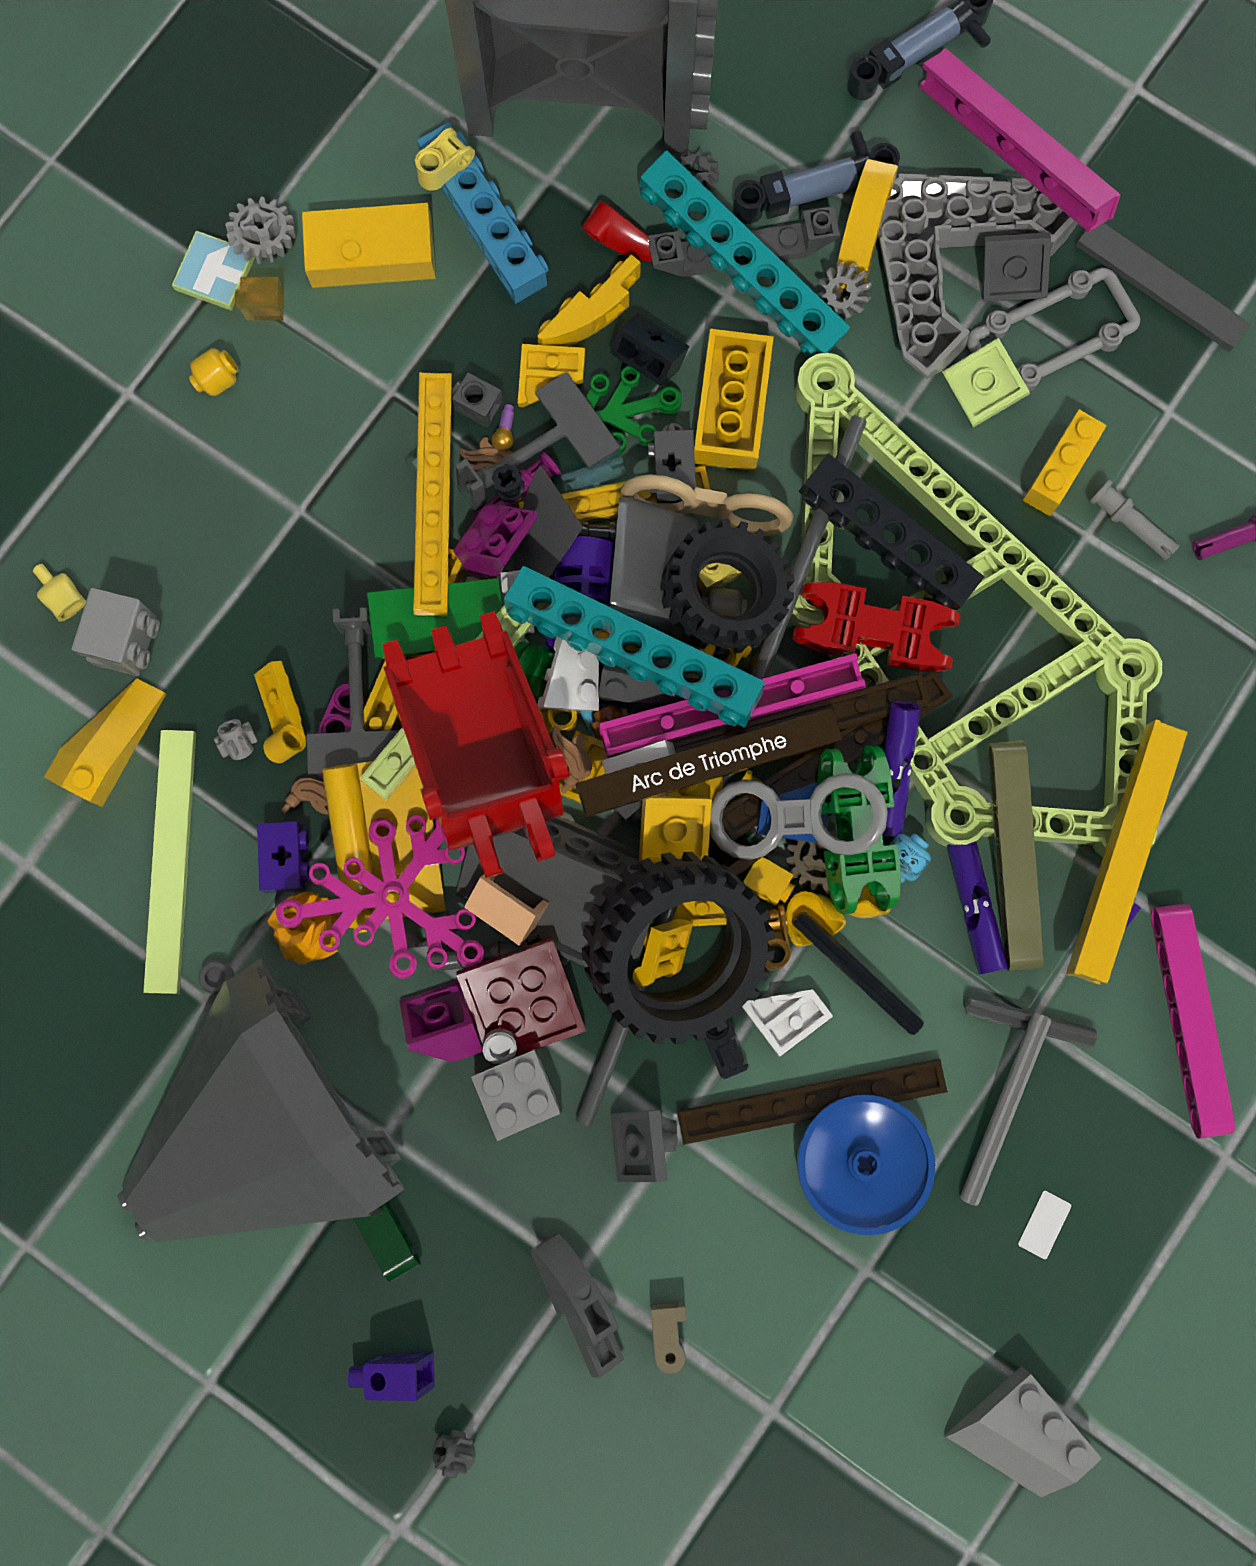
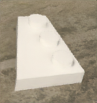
M570 616L564 620L567 624H576L580 621L575 616ZM598 632L594 634L596 638H598ZM556 636L553 647L555 655L551 668L546 671L544 681L547 684L543 697H539L538 708L599 711V660L597 656L588 651L584 653L572 649L567 644V641Z

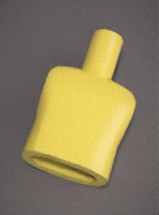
M39 564L33 569V573L43 584L37 592V597L51 610L59 622L71 618L85 606L86 600L65 573L53 577L44 564Z

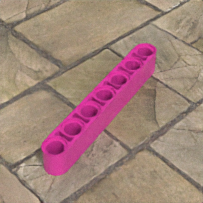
M1187 903L1153 908L1151 910V924L1192 1130L1198 1139L1233 1134L1235 1131V1121L1193 912Z

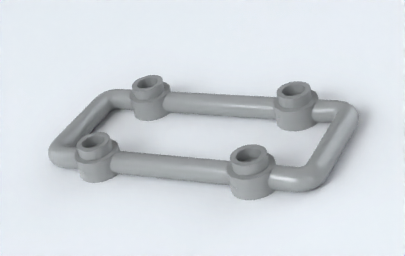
M1103 267L1090 273L1078 270L1069 276L1065 285L1049 292L1047 298L1034 299L1008 313L999 310L991 312L983 325L969 333L966 344L972 354L982 348L979 340L986 337L992 339L1003 338L1012 324L1069 296L1074 299H1082L1088 295L1094 284L1103 280L1127 322L1121 325L1107 323L1100 328L1095 338L1038 366L1029 363L1020 366L1017 371L1028 390L1033 391L1038 386L1042 377L1099 349L1107 352L1116 350L1125 336L1138 329L1140 316L1112 270Z

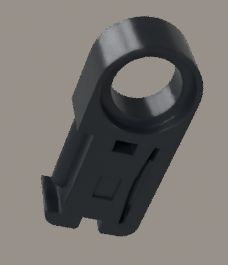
M729 1019L725 1021L727 1027L722 1034L712 1036L706 1031L707 1038H704L719 1076L723 1079L746 1071L749 1067L748 1064L743 1065L742 1062H745L736 1039L732 1040V1037L736 1036Z

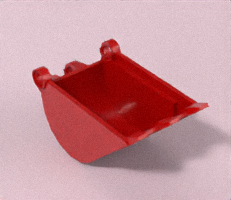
M495 611L480 615L483 638L455 646L445 625L431 630L435 652L409 660L405 659L398 640L382 644L386 666L383 668L423 787L420 790L429 819H438L449 852L472 844L474 845L486 878L504 873L497 857L493 838L520 829H524L537 862L555 857L554 847L545 822L562 817L563 805L559 780L569 778L563 752L560 747L555 748L509 635L507 631L503 632Z

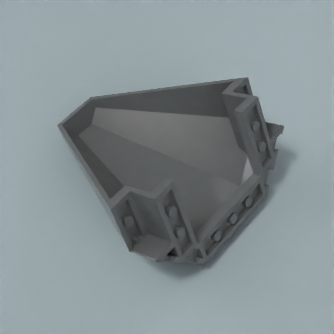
M261 958L231 979L224 981L122 1183L123 1191L118 1194V1200L125 1210L131 1211L136 1220L135 1229L145 1241L152 1238L156 1242L372 1216L383 1213L380 1206L405 1190L391 1167L401 1160L399 1154L384 1131H360L295 1024L303 1025L313 1018L296 990L277 985Z

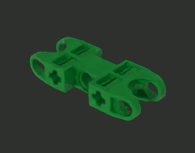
M877 745L866 746L862 750L861 762H858L855 774L861 775L873 782L880 792L886 791V794L883 795L886 807H894L892 778L885 753ZM832 748L823 751L818 766V785L834 775L842 773L854 774L849 769L847 762H844L843 756L838 749ZM842 787L835 789L827 796H831V800L825 799L822 804L821 814L835 813L839 840H857L866 834L872 824L873 811L871 803L862 792L855 788ZM846 795V798L839 799L838 796ZM881 835L878 842L865 852L843 855L824 851L828 888L833 904L840 914H852L856 911L858 898H861V891L865 885L870 889L871 895H874L880 909H892L897 905L901 888L898 844L883 845V835ZM891 858H892V860H893V862H887V861H886V859H891ZM873 860H879L880 862L873 863ZM846 863H853V865L845 866Z

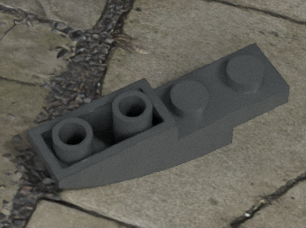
M554 1234L531 1249L530 1252L556 1313L565 1314L591 1377L600 1378L624 1360L613 1334L619 1327L603 1294L582 1261L560 1234Z

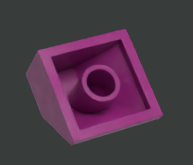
M459 981L399 1000L406 1043L410 1051L448 1062H454L483 1052L479 1033Z

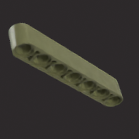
M1024 740L989 743L988 763L1003 949L1008 964L1007 970L1043 968L1044 956L1027 747Z

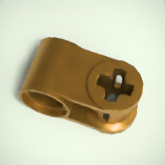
M778 905L777 909L767 910L770 919L766 922L774 929L775 939L769 940L768 944L780 948L783 952V960L781 962L772 963L769 960L766 961L765 967L769 971L782 969L791 957L787 918L783 905Z

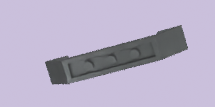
M834 206L803 211L801 223L751 231L781 261L805 258L840 237ZM679 231L648 236L653 268L681 277L718 272L709 262V256L701 248L697 250L688 241L681 242ZM724 235L711 237L717 243L727 241ZM744 255L734 256V260L740 265L750 263L749 259Z

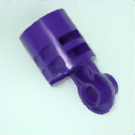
M577 536L555 568L553 580L610 607L615 544L601 538ZM546 637V644L551 653H555L553 647L556 637Z

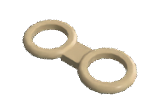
M653 474L631 478L621 488L622 497L635 498L685 515L693 513L718 518L720 521L722 519H729L730 527L734 528L741 521L748 523L747 531L753 534L760 528L766 532L764 536L776 535L785 532L793 523V513L786 504L762 494L745 493L727 497V493L698 487H695L693 490L689 485L678 479ZM646 489L664 490L679 496L683 501L674 504L654 503L640 497L636 492ZM740 508H757L769 511L776 515L778 519L770 522H753L739 518L732 511Z

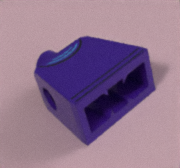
M434 1352L377 1355L366 1361L363 1366L350 1367L348 1385L350 1388H364L365 1400L417 1401L435 1388Z

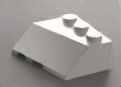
M1022 1366L944 1435L1040 1497L1076 1483L1102 1459L1036 1379Z

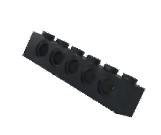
M829 453L798 491L803 495L802 499L807 505L816 510L820 508L829 515L828 519L835 527L841 530H848L855 536L854 540L858 545L866 550L872 549L881 556L880 561L886 567L894 571H900L907 577L906 581L910 586L918 591L924 590L933 597V602L956 611L964 605L985 577ZM830 490H840L844 496V501L836 502L833 500ZM857 509H863L869 514V523L861 522L857 518ZM883 529H888L894 533L895 543H888L884 540L882 535ZM909 549L916 550L920 554V564H915L910 560L908 555ZM936 569L941 570L946 575L945 585L940 584L935 579Z

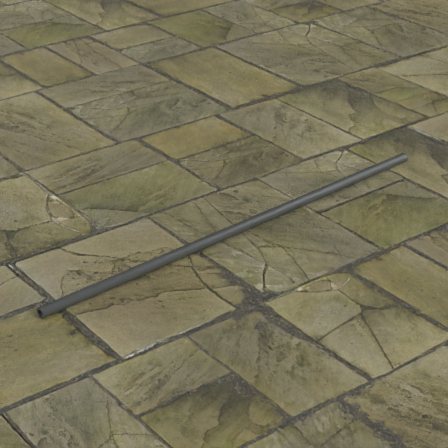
M859 416L851 417L835 458L848 469L867 423L865 419ZM830 490L833 500H837L840 490ZM820 508L814 511L790 573L794 574L795 582L789 587V591L794 592L793 601L787 606L789 612L774 631L764 639L751 675L756 678H767L800 595L801 588L827 526L829 515ZM729 775L723 776L722 788H724ZM678 905L658 915L654 919L652 927L671 922ZM643 947V951L637 967H640L642 965L643 957L646 950L645 947ZM632 977L630 981L637 990L644 992L646 986H638ZM616 1019L576 1118L577 1122L589 1127L593 1124L629 1032L628 1026L623 1028Z

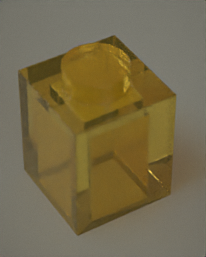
M240 277V289L235 290L236 308L242 311L246 320H284V289L278 277Z

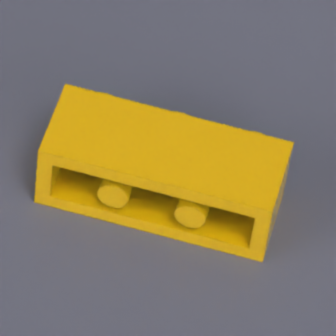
M1079 409L1068 424L1023 501L1051 516L1061 503L1107 425Z

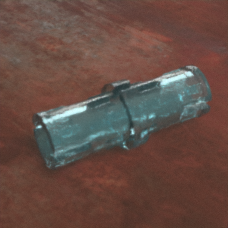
M620 455L598 463L589 469L584 467L560 474L566 493L591 485L598 487L600 482L623 475L626 476L625 466H622L624 465L622 456Z

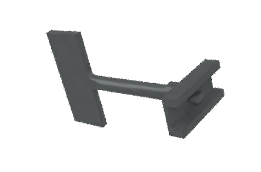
M567 372L535 391V395L557 424L556 427L488 469L483 467L475 472L467 459L455 465L458 490L461 494L466 491L470 493L474 513L486 504L485 489L494 484L492 476L496 468L505 464L516 467L563 437L569 441L588 469L620 450L619 444Z
M360 608V618H357V616L345 618L340 609H333V623L340 634L344 635L345 645L348 646L351 729L349 732L307 734L308 774H323V768L374 761L399 732V730L367 732L364 730L361 646L364 645V635L372 634L370 614L367 608Z

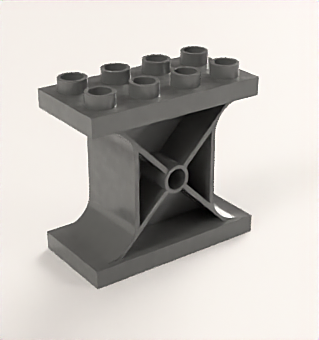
M445 0L469 135L493 137L496 109L506 102L519 99L624 107L642 111L652 116L662 126L664 131L663 152L667 150L668 152L684 153L689 146L690 129L707 130L718 0Z

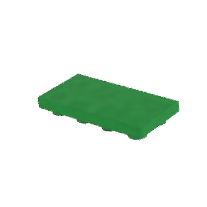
M499 578L448 584L447 616L414 615V588L367 593L375 660L385 659L382 644L398 640L404 656L435 652L431 630L445 625L455 646L475 640L482 632L480 615L493 611L497 614L502 608Z

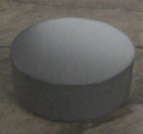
M210 961L199 972V984L206 992L218 994L224 981L234 977V972L231 966L225 962Z

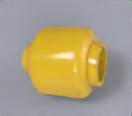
M211 348L191 362L192 375L189 376V380L199 393L204 391L210 396H217L236 383V373L239 370L227 351Z

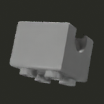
M91 588L71 650L78 655L85 656L86 660L94 666L138 677L141 670L146 669L149 664L150 651L148 647L151 638L155 639L159 632L160 622L157 620V616L138 599Z

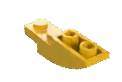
M630 255L625 262L620 261L614 266L610 277L604 284L599 283L593 288L589 298L580 291L573 299L571 297L567 298L561 305L558 315L552 321L550 319L545 321L540 327L537 336L538 344L567 347L592 336L610 324L629 307V292L627 290L640 278L641 262L633 255Z

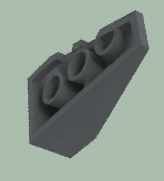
M624 650V651L627 652V653H631V654H632V653H636V652H631V651ZM659 659L653 664L658 668H666L670 665V662L665 659ZM604 664L598 693L599 703L616 704L617 707L635 710L654 709L687 700L678 695L669 696L661 692L656 684L647 680L644 682L632 678L627 673V670L619 666L609 667ZM687 674L684 677L690 683H696L701 680L696 674ZM719 688V689L715 690L714 692L723 690V689H725V688Z

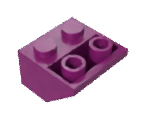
M486 503L453 552L471 577L485 580L496 579L529 532L538 515L536 511Z

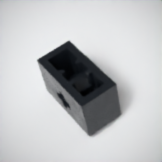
M637 312L619 328L610 353L662 387L679 371L690 346Z

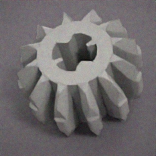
M840 262L837 264L836 270L832 267L826 270L828 278H822L819 281L821 287L826 290L819 292L818 296L820 298H827L828 302L826 304L829 307L833 306V311L838 316L843 311L845 317L850 318L853 316L854 311L862 312L864 310L863 303L871 300V296L864 291L870 289L872 283H863L862 279L866 277L867 271L864 270L856 274V263H852L847 269L845 263ZM843 284L847 285L846 291L850 292L846 297L843 295L844 290L840 288Z

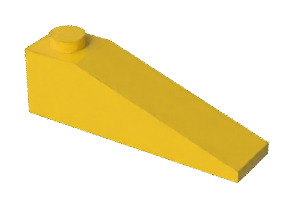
M136 678L59 749L44 778L93 804L103 807L165 698L166 693Z

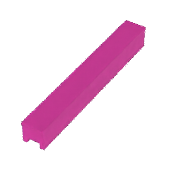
M945 48L941 53L923 63V69L927 71L926 79L920 83L919 88L1087 232L1092 231L1107 220L1113 219L1121 194Z
M857 654L847 655L761 679L765 681L763 694L749 720L863 689L866 684L861 676ZM727 689L714 692L721 698L731 695V692ZM683 700L599 723V731L608 759L663 740L672 742L729 725L720 720L718 714L707 709L706 711L697 710L688 703V700Z

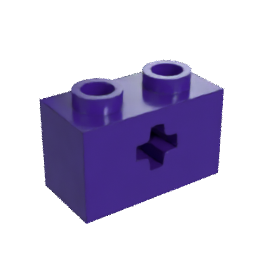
M297 821L257 824L259 890L264 893L306 891L305 882H310V865L308 862L305 863L304 850L309 849L308 830H303V825ZM286 851L291 854V858L286 859L284 864L278 861V859L284 856Z

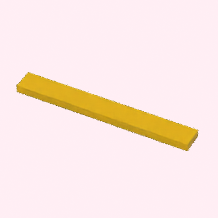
M419 372L414 615L447 616L452 373Z

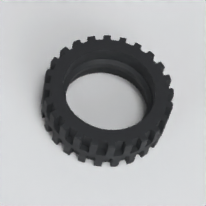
M671 852L661 854L660 862L653 863L649 858L639 862L641 869L632 874L626 869L619 875L623 881L614 889L610 885L604 889L602 894L606 897L605 901L601 906L594 904L590 911V915L594 918L593 925H585L583 936L589 943V946H584L581 949L582 958L588 965L584 968L586 976L617 1022L623 1028L628 1026L633 1035L641 1039L647 1034L653 1043L663 1044L665 1037H669L676 1045L684 1044L685 1037L692 1035L697 1041L707 1038L706 1031L714 1027L720 1032L727 1027L725 1023L727 1019L734 1014L739 1018L746 1012L742 1006L749 998L753 1001L756 1000L760 994L756 989L759 981H767L770 974L765 964L767 960H774L775 950L768 944V941L775 939L774 929L766 922L770 919L767 909L760 903V899L727 866L724 864L720 865L714 858L706 855L703 856L701 861L693 852H683L682 859H677ZM691 901H710L722 908L727 919L725 940L717 958L704 974L680 989L665 993L642 992L632 985L627 975L630 953L641 932L654 918L676 905Z

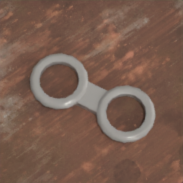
M848 773L834 775L816 786L809 799L783 801L780 800L773 789L760 781L743 779L727 784L715 795L711 806L710 834L722 851L734 858L745 860L765 856L777 847L783 835L812 834L817 842L829 851L836 854L853 855L865 852L878 842L886 828L888 811L882 793L873 782L861 775ZM842 787L855 788L862 792L870 801L873 811L872 824L868 831L862 837L853 841L839 840L830 835L823 826L821 818L822 804L826 797L835 789ZM742 793L754 794L761 798L768 806L772 818L771 827L765 839L753 846L739 845L731 840L725 832L722 822L723 810L728 801Z

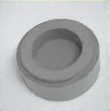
M501 1028L491 1030L483 1039V1054L489 1062L500 1065L514 1058L517 1051L516 1040L508 1030Z

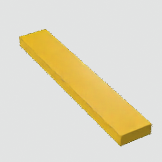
M705 465L695 467L696 487L711 490ZM626 481L561 495L580 522L593 523L617 518L619 499L622 497L621 488ZM650 489L636 492L645 500L656 503V493H650ZM524 502L518 503L519 508L523 509Z

